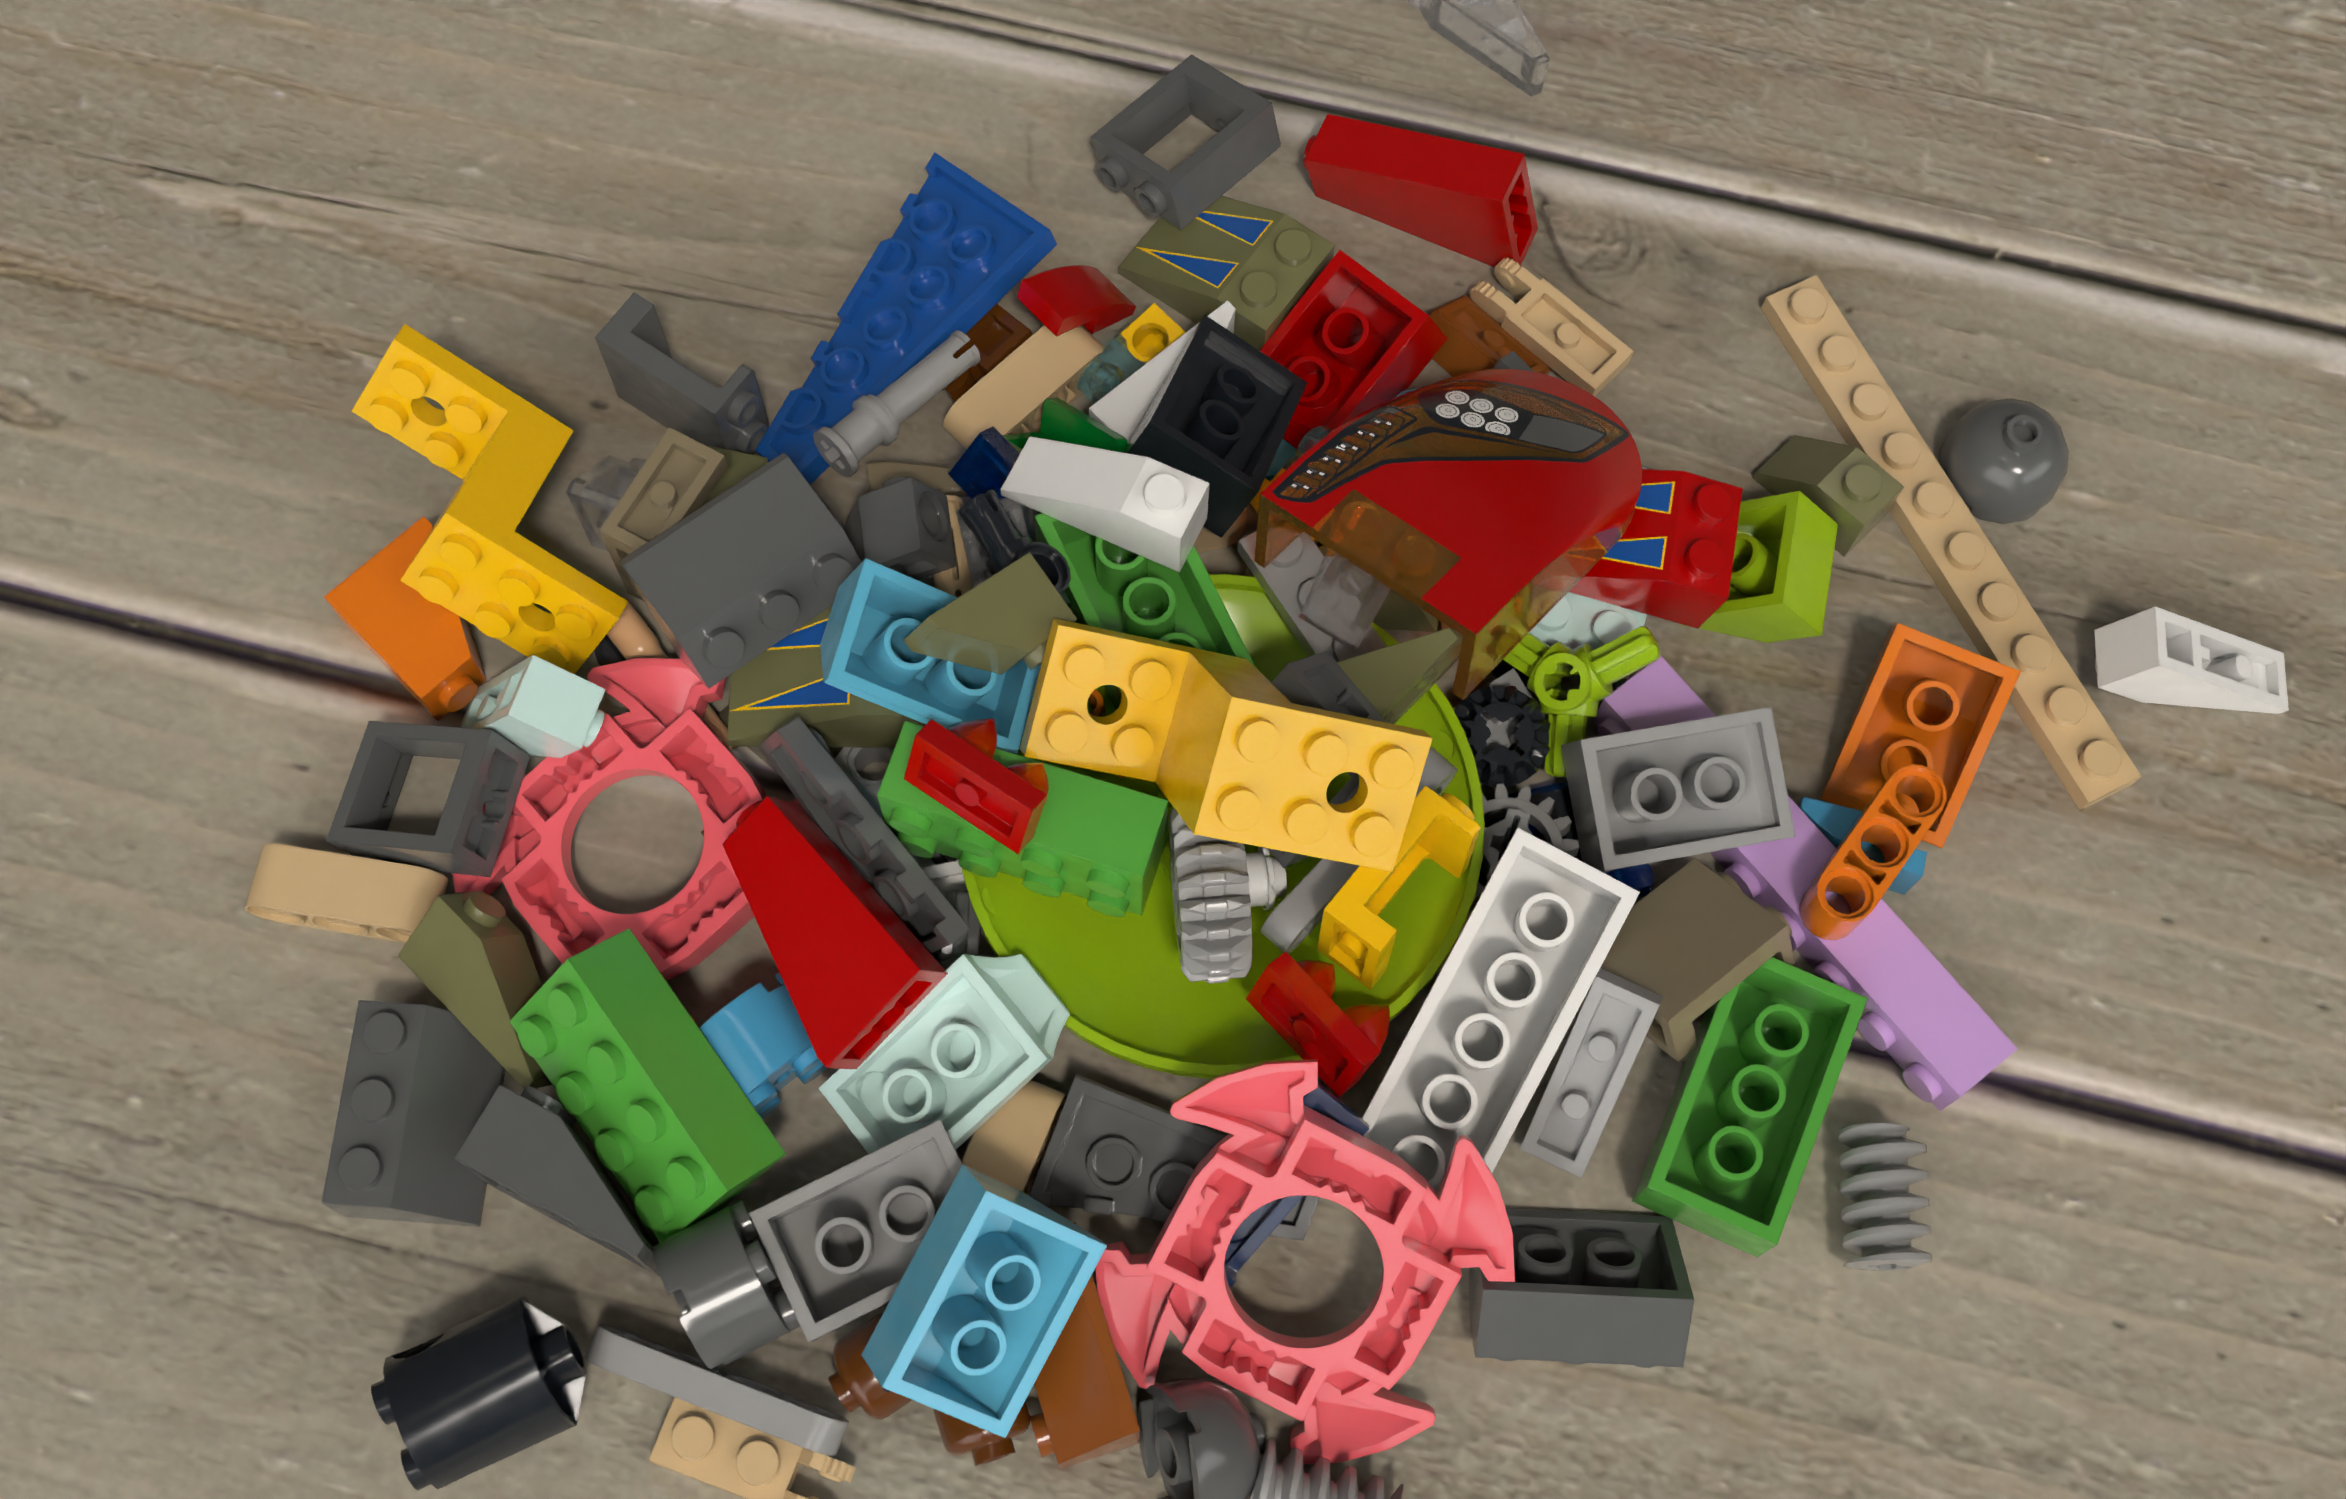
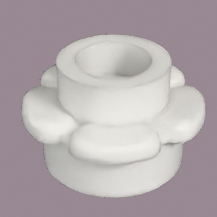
M1258 846L1257 852L1246 853L1251 900L1250 907L1261 906L1263 910L1270 911L1275 905V898L1285 897L1286 870L1275 857H1269L1270 852L1268 848Z

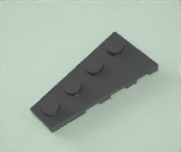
M798 716L776 730L760 744L808 816L930 954L951 945L971 931L962 917L833 760L826 742L816 730L807 728Z
M1077 1074L1029 1196L1048 1207L1050 1205L1079 1208L1086 1212L1108 1215L1116 1213L1166 1222L1196 1166L1228 1134L1205 1125L1176 1119L1169 1110ZM1303 1196L1269 1236L1304 1241L1320 1197Z

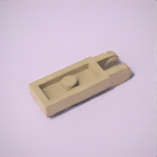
M1503 258L1493 269L1495 271L1493 274L1496 276L1495 279L1498 280L1499 284L1520 301L1515 304L1501 291L1496 290L1494 286L1490 285L1489 282L1485 283L1484 281H1479L1469 292L1471 300L1495 321L1502 324L1501 327L1567 382L1582 388L1595 397L1630 363L1634 353L1631 348L1544 278L1539 280L1513 259Z
M676 1397L673 1399L648 1459L651 1463L745 1499H819L814 1496L806 1498L790 1492L800 1465L816 1470L820 1476L838 1483L842 1481L850 1483L856 1467L797 1446Z

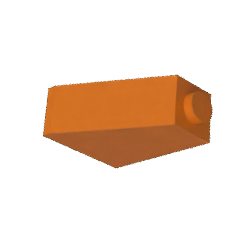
M423 516L331 590L324 598L353 634L417 701L439 721L448 712H455L465 707L475 697L478 687L486 681V677L469 622L440 604L428 601L418 591L400 581L433 528L432 524Z

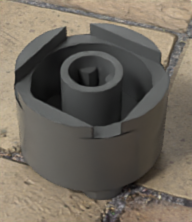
M743 1199L665 1238L664 1241L652 1247L655 1264L667 1294H674L682 1312V1315L678 1317L699 1356L710 1370H715L724 1364L728 1365L800 1327L784 1289L776 1291V1288L782 1285L765 1248L763 1249L758 1240L752 1241L758 1238L759 1235L749 1215L750 1211Z

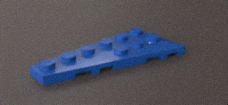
M935 152L925 167L929 176L918 195L910 193L902 205L900 212L904 218L892 238L879 243L837 313L841 323L829 342L821 340L810 359L815 366L802 388L790 391L755 449L759 456L768 458V463L782 453L786 454L809 485L830 466L819 453L814 443V432L821 427L832 428L852 412L853 401L858 397L869 394L877 396L887 386L900 378L949 338L952 332L958 330L966 334L1057 245L1049 228Z

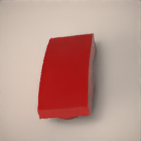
M1085 265L1054 268L1022 280L1016 296L1056 337L1081 325L1093 334L1132 316L1137 307L1097 268Z

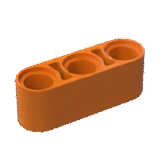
M1917 764L1900 767L1871 798L1802 898L1800 917L1804 926L1813 935L1824 940L1844 938L1874 910L1943 810L1947 800L1946 787L1942 778L1934 770ZM1896 793H1903L1911 797L1916 802L1919 813L1904 809L1899 804ZM1861 842H1869L1876 845L1882 851L1885 863H1877L1870 860L1864 854ZM1825 892H1835L1842 895L1849 904L1850 914H1842L1835 911L1828 904Z

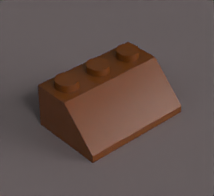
M1092 1275L1034 1383L1043 1411L1030 1416L1041 1457L1055 1453L1060 1469L1140 1443V1428Z

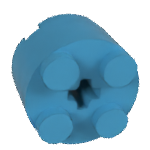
M780 973L775 975L778 988L768 992L761 982L724 1006L699 1028L762 1119L780 1105L782 1101L777 1094L784 1086L796 1077L803 1084H807L827 1069L814 1051Z

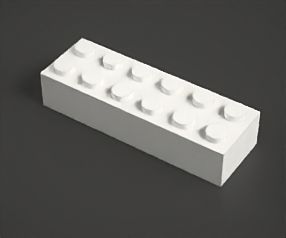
M1517 828L1362 1116V1119L1369 1124V1130L1364 1134V1137L1400 1156L1428 1181L1436 1193L1449 1164L1455 1140L1460 1135H1465L1473 1141L1490 1171L1493 1172L1640 892Z

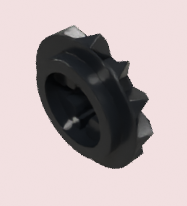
M1487 685L1465 697L1454 710L1467 737L1475 759L1479 781L1482 785L1496 787L1497 784L1503 783L1505 787H1510L1527 780L1537 773L1551 750L1549 747L1551 723L1541 713L1538 700L1522 693L1516 686ZM1516 717L1519 722L1514 726L1515 730L1511 733L1510 739L1515 745L1514 749L1520 755L1514 750L1510 751L1503 745L1494 750L1491 749L1483 755L1481 750L1487 745L1486 740L1491 735L1490 729L1486 726L1487 721L1491 719L1493 723L1501 725L1506 721L1510 722Z

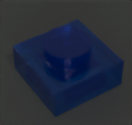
M992 426L978 434L948 475L971 499L981 493L984 495L989 490H995L1006 510L1013 500L1002 496L1001 488L1020 454Z

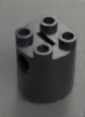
M518 1297L454 1326L426 1343L386 1357L383 1367L384 1379L371 1385V1394L376 1410L386 1425L396 1422L401 1437L407 1447L401 1450V1462L413 1488L420 1490L428 1485H433L436 1489H440L473 1472L576 1426L587 1369L581 1349L570 1327L533 1305L526 1297Z

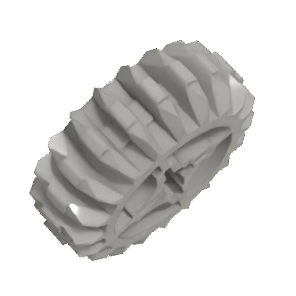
M1173 807L1169 814L1168 823L1175 927L1181 971L1190 982L1206 981L1208 984L1229 982V979L1246 977L1251 968L1253 942L1249 876L1244 844L1193 834Z

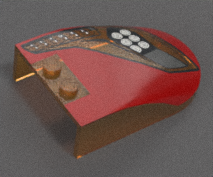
M1489 369L1464 373L1407 392L1362 412L1331 431L1297 459L1260 493L1254 562L1265 568L1305 532L1462 634L1463 640L1452 693L1464 700L1625 533L1635 513L1642 485L1640 454L1631 433L1622 420L1601 400L1572 383L1546 374L1516 369Z

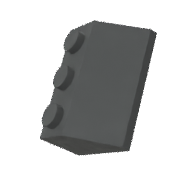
M782 453L621 559L619 563L681 661L710 689L832 606L838 587L859 566L861 560L841 525L791 459Z
M358 1001L321 1202L344 1217L480 1227L487 1184L454 1158L499 1085L503 1086L506 1069L450 1011L421 1004Z
M1506 1208L1513 1232L1515 1282L1488 1281L1480 1267L1469 1268V1319L1476 1358H1495L1501 1361H1560L1574 1365L1585 1363L1622 1364L1641 1368L1655 1366L1684 1367L1694 1296L1672 1219L1655 1215Z

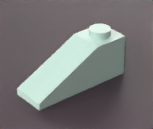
M532 655L478 687L475 697L470 701L460 728L493 730L530 756L562 758L582 749V746L589 747L595 740L604 720L605 713L599 710L598 707L606 689Z

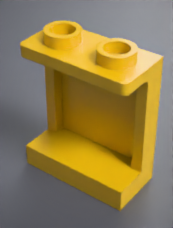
M1425 785L1414 799L1393 872L1359 866L1323 911L1317 950L1371 990L1387 970L1397 930L1381 919L1379 915L1425 859L1433 860L1454 877H1461L1468 868L1481 829L1480 825L1474 821L1475 816L1470 808L1455 796L1448 793H1443L1440 796Z

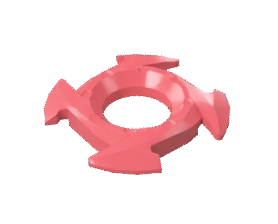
M635 658L594 667L587 673V678L590 682L606 689L605 692L615 698L630 711L614 717L605 713L600 731L589 747L582 746V749L562 758L546 757L523 778L491 877L452 874L454 893L482 891L491 895L504 883L516 909L562 964L568 958L630 928L667 981L701 963L754 917L722 844L737 829L736 822L742 812L755 802L764 800L767 795L758 780L703 719L707 704L723 699L726 678L708 689L681 659ZM659 776L681 784L695 800L701 813L704 828L702 854L691 879L672 899L645 912L619 914L598 908L580 889L571 864L572 837L577 822L585 808L604 789L630 777ZM795 798L793 803L799 804V802ZM485 803L482 808L483 814L485 812Z
M1318 1059L1268 1061L1218 1075L1173 1101L1170 1113L1176 1119L1205 1125L1229 1134L1220 1140L1196 1166L1150 1252L1131 1255L1123 1241L1106 1244L1107 1247L1095 1268L1097 1293L1114 1347L1139 1387L1147 1389L1149 1386L1154 1385L1160 1358L1171 1330L1183 1345L1182 1353L1207 1374L1301 1421V1423L1290 1429V1451L1293 1447L1302 1450L1303 1464H1314L1320 1456L1329 1459L1330 1463H1341L1389 1450L1431 1427L1436 1419L1433 1407L1400 1395L1390 1389L1414 1363L1462 1276L1461 1268L1480 1267L1488 1281L1515 1282L1511 1224L1498 1182L1473 1141L1465 1135H1460L1455 1140L1449 1164L1436 1193L1428 1181L1400 1156L1304 1105V1096L1318 1088ZM1298 1195L1316 1196L1341 1204L1356 1214L1367 1225L1377 1241L1383 1260L1382 1277L1377 1293L1363 1314L1339 1331L1310 1338L1291 1337L1276 1333L1253 1320L1241 1308L1232 1294L1225 1270V1255L1230 1240L1240 1224L1251 1213L1261 1206L1280 1198Z

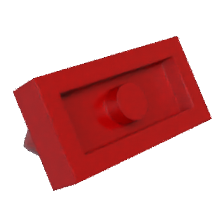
M994 718L965 721L947 729L931 719L915 735L904 780L1016 854H1019L1033 839L1043 807L1047 801L1049 784L1043 763H1019L1005 767L995 761L993 756L997 746V730Z
M1285 951L1267 965L1245 999L1303 1060L1318 1059V1076L1340 1098L1359 1081L1381 1053V1048L1388 1035L1390 1008L1385 1005L1360 1004L1340 1009L1332 1000L1335 991L1334 964L1315 960L1295 961Z

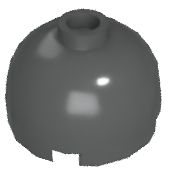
M2007 398L1983 402L1963 415L1940 447L1938 462L1964 503L1972 507L1970 512L1974 517L1984 521L2008 524L2026 521L2051 501L2066 476L2069 450L2061 426L2049 412L2032 402Z
M1185 1378L1149 1386L1145 1391L1151 1394L1153 1399L1140 1402L1138 1409L1139 1444L1147 1478L1153 1477L1160 1469L1164 1487L1168 1493V1496L1157 1499H1245L1252 1491L1260 1466V1454L1265 1450V1434L1257 1415L1253 1412H1248L1244 1403L1225 1385L1200 1378Z

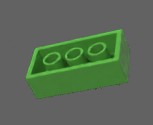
M1043 513L1035 516L1037 542L1049 544L1057 549L1066 559L1070 568L1071 580L1065 592L1072 602L1070 610L1078 619L1076 620L1078 624L1248 659L1255 666L1194 545L1181 571L1177 572ZM1104 685L1115 710H1117L1122 700L1121 689L1114 685Z
M908 721L904 722L877 797L885 824L911 855L932 858L934 852L959 859L958 864L960 867L979 876L994 878L998 872L1021 878L1023 879L1022 884L1027 889L1044 896L1060 897L1063 891L1088 899L1087 905L1090 908L1109 916L1124 917L1126 911L1143 915L1166 845L1168 800L996 748L993 759L1003 766L1007 767L1019 763H1043L1048 777L1049 790L1047 801L1043 807L1034 837L1019 854H1016L904 780L915 735L924 727Z
M630 928L568 958L509 1021L517 1032L523 1049L539 1064L556 1089L560 1103L576 1118L595 1146L601 1163L613 1172L634 1203L640 1220L652 1229L660 1242L721 1210L786 1155Z
M1771 957L1708 1008L1704 1013L1696 1034L1698 1046L1688 1054L1632 1202L1755 1257L1761 1256L1778 1245L1867 997Z

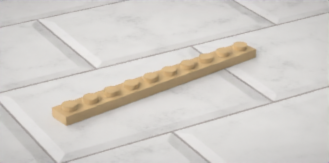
M1815 275L1767 296L1761 307L1762 312L1846 444L1858 447L1904 486L1889 512L1980 655L2021 671L2009 700L2078 809L2082 810L2133 785L2142 777L1819 277Z

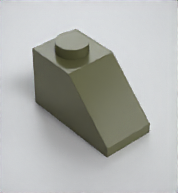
M1794 435L1753 476V479L1772 495L1801 491L1838 524L1835 550L1843 557L1884 519L1904 488L1901 483L1856 446Z
M1029 552L927 617L904 639V642L911 652L1002 675L1023 660L1030 670L1042 664L1053 618L1069 622H1075L1078 619Z

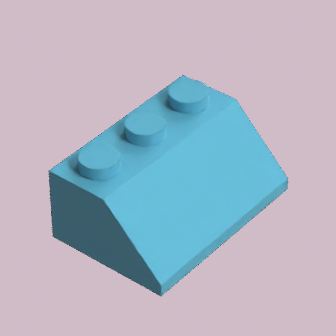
M865 558L838 587L820 644L823 683L924 724L933 719L946 729L965 721L994 718L997 730L996 748L1017 754L1041 664L1030 670L1023 660L1000 675L911 652L904 639L927 617L958 597Z
M962 1164L861 1355L882 1388L1006 1438L1107 1245L1099 1238L1024 1192Z

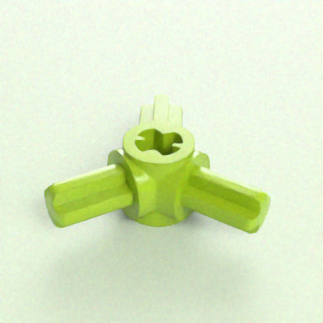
M1504 619L1492 631L1487 644L1492 653L1529 677L1527 688L1539 698L1541 713L1549 714L1548 721L1551 723L1549 747L1551 750L1545 759V771L1548 775L1567 777L1561 745L1586 738L1587 717H1597L1598 704L1602 699L1613 694L1612 683L1657 661L1661 656L1657 640L1646 626H1640L1595 650L1587 643L1572 650L1562 642L1549 646L1511 619ZM1580 676L1581 683L1579 689L1561 690L1562 677Z

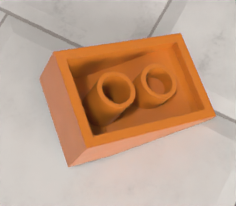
M1893 622L1868 678L1821 799L1832 804L1863 811L1875 793L1900 767L1909 764L1926 766L1934 770L1942 778L1946 787L1947 800L1943 810L1922 841L1943 848L2021 671L1908 626ZM1896 793V798L1904 809L1919 813L1916 802L1911 797L1903 793Z

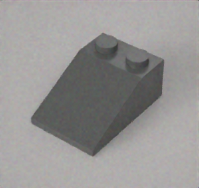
M499 1085L454 1159L486 1184L660 1277L652 1253V1247L655 1246L589 1145L572 1129L577 1121L576 1118L562 1110L563 1105L531 1086L526 1085L521 1095Z

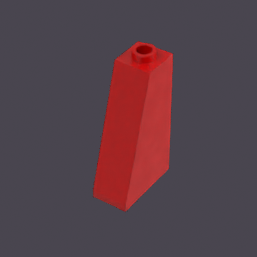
M1327 114L1317 136L1313 135L1305 147L1304 167L1309 173L1316 197L1494 268L1503 258L1506 259L1507 257L1510 260L1513 259L1516 263L1518 262L1521 266L1538 230L1526 159L1523 153Z
M766 796L764 800L755 802L742 812L736 822L737 829L722 845L818 1059L826 1068L857 1069L948 973L799 804Z

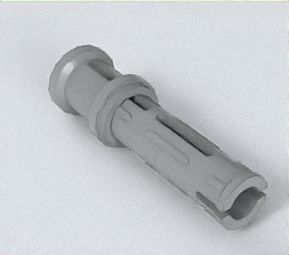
M961 331L952 332L949 338L900 378L887 386L877 396L869 394L858 397L853 401L852 412L832 428L821 427L814 432V443L824 460L840 475L851 477L858 471V462L880 444L883 446L892 444L899 434L900 423L913 415L921 406L969 368L976 366L980 362V353L975 345L957 359L953 357V354L971 339Z

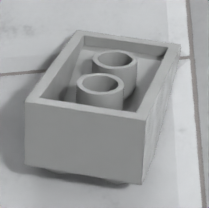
M1771 707L1588 738L1561 745L1582 862L1599 871H1608L1796 837Z
M940 1119L749 1213L808 1343L816 1341L889 1304L962 1166Z

